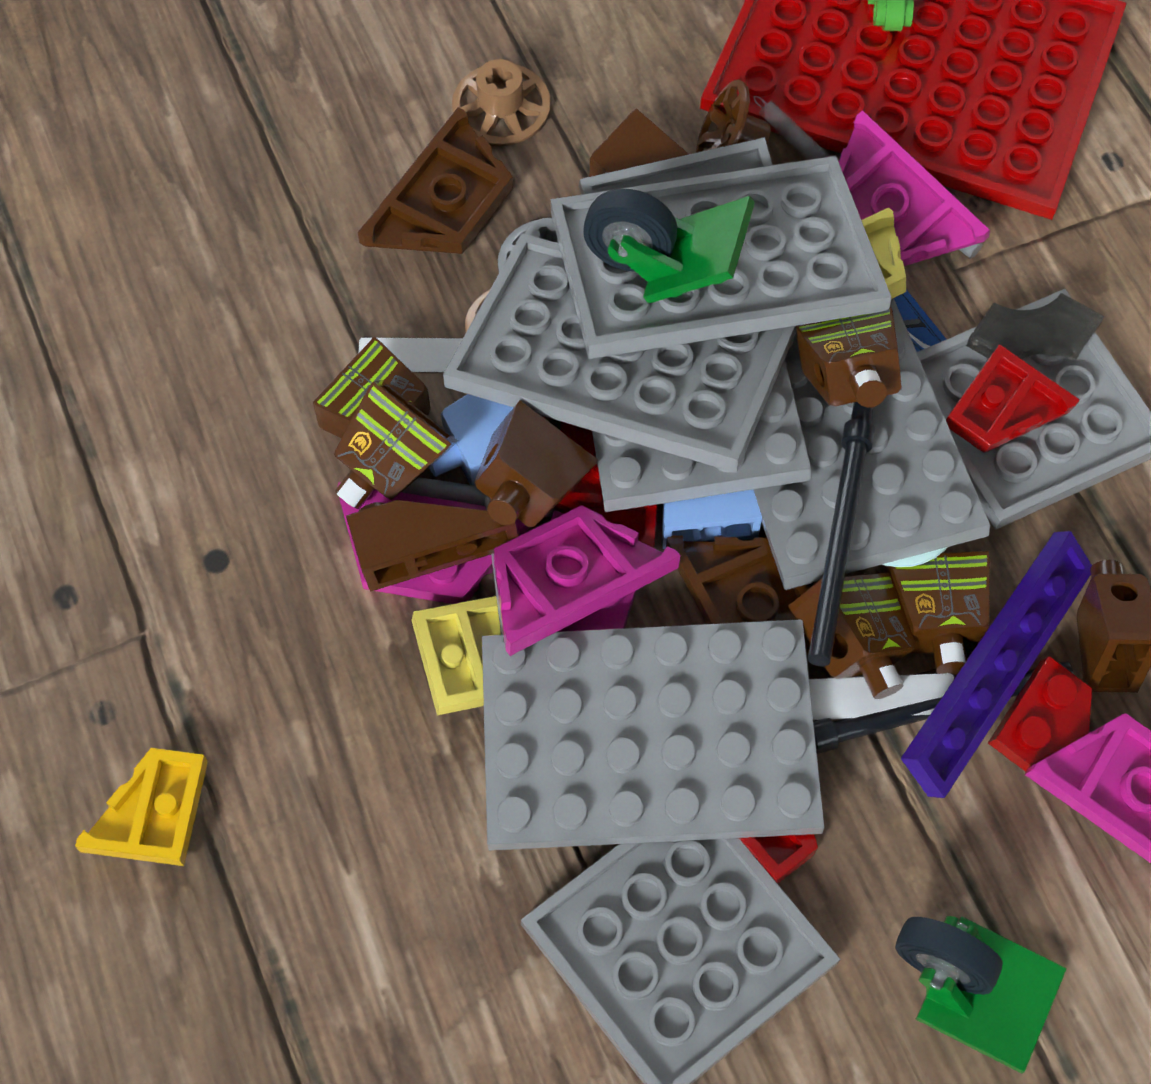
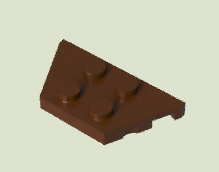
M457 107L358 231L360 244L365 247L463 254L513 188V176L502 161L493 156L492 148L483 135L479 137L469 124L468 115L463 109Z
M673 535L667 538L666 547L675 549L681 555L678 571L707 624L796 620L789 605L809 588L807 585H802L787 590L784 589L767 538H754L750 541H743L736 537L715 536L714 542L683 541V536ZM804 633L807 658L809 656L811 643L809 642L808 638Z

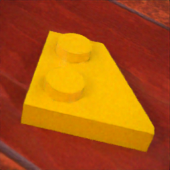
M150 748L134 768L131 779L127 783L120 785L106 802L109 807L88 833L83 830L78 836L75 847L82 853L184 866L208 764L205 755Z

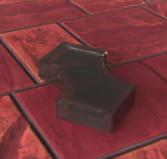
M1060 293L1051 303L1032 310L1010 309L993 303L970 335L966 346L988 359L1000 344L1022 360L1037 354H1055L1074 361L1078 359L1096 333L1104 316L1063 293Z

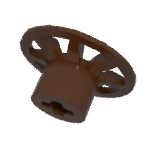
M739 79L733 80L716 97L702 124L696 153L704 151V148L711 145L714 146L705 151L764 137L766 144H768L770 124L748 114L750 99L749 88L746 82ZM722 102L727 112L726 114L719 108ZM713 121L718 126L717 130L708 132Z

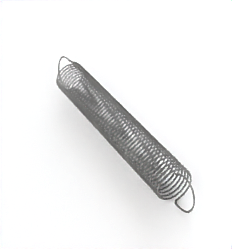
M762 100L765 103V107L760 106L763 109L759 114L769 111L764 119L766 117L771 119L774 116L769 124L771 123L772 125L774 122L776 124L779 121L774 128L777 130L779 127L780 129L783 127L779 133L781 135L784 133L785 135L788 132L784 138L786 140L792 138L789 143H794V145L797 143L795 148L798 151L802 148L800 153L803 156L806 154L805 157L808 160L811 158L828 157L829 154L825 153V151L823 152L824 149L820 148V146L818 147L819 144L815 143V141L813 142L812 138L808 137L807 133L803 132L800 126L798 127L788 115L784 114L783 110L780 111L781 109L777 108L774 102L770 101L766 105V102Z

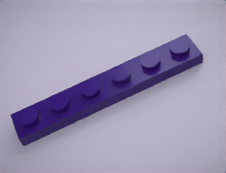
M1071 531L1054 532L902 755L901 760L928 797H946L1091 576L1090 568L1092 564Z

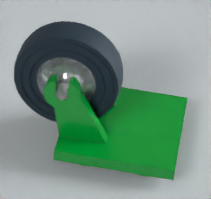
M614 189L602 193L591 204L584 221V239L589 249L603 262L618 269L636 272L645 279L647 285L643 298L649 304L669 297H678L683 293L712 284H721L726 280L732 279L736 271L755 202L751 196H747L678 219L674 217L664 203L652 195L633 189Z
M946 916L944 922L925 917L908 918L899 933L895 949L907 963L921 972L919 982L926 987V996L916 1020L1023 1074L1067 968L962 916L959 919L954 916Z

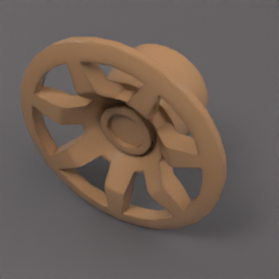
M495 59L471 71L460 81L453 94L452 111L454 113L457 107L466 112L468 117L478 116L484 111L486 115L480 132L473 128L479 137L483 135L489 145H513L532 137L545 124L550 113V95L545 83L533 71L508 60ZM536 88L542 98V106L529 102L524 97ZM467 89L478 97L473 103L460 107L461 99ZM520 111L526 116H538V118L531 126L522 131L516 117V112ZM498 119H504L513 135L498 137L491 136L490 133L495 128Z

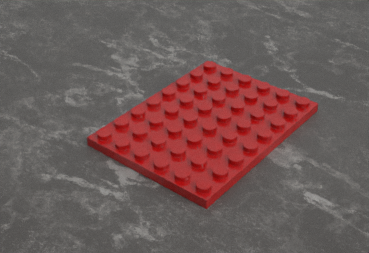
M868 0L744 1L701 96V110L709 111L723 88L733 80L739 79L746 82L749 88V115L767 122L770 117L768 119L767 117L764 119L769 111L759 114L763 109L760 106L765 107V103L762 100L766 102V105L772 101V103L776 104L777 108L781 109L780 111L783 110L784 114L788 115L798 127L800 126L801 130L805 131L806 135L810 136L813 142L815 141V143L819 144L818 146L841 154L843 149H846L854 130L856 116L863 110L943 186L1050 220L1053 219L1127 5L1126 2L1119 0H914L911 27H903L902 31H882V26L873 25L874 4H868ZM722 102L719 108L726 114L727 112ZM779 121L776 124L774 122L772 125L770 123L771 132L781 134L779 132L783 129V127L781 129L779 127L777 130L776 128H774L779 123Z

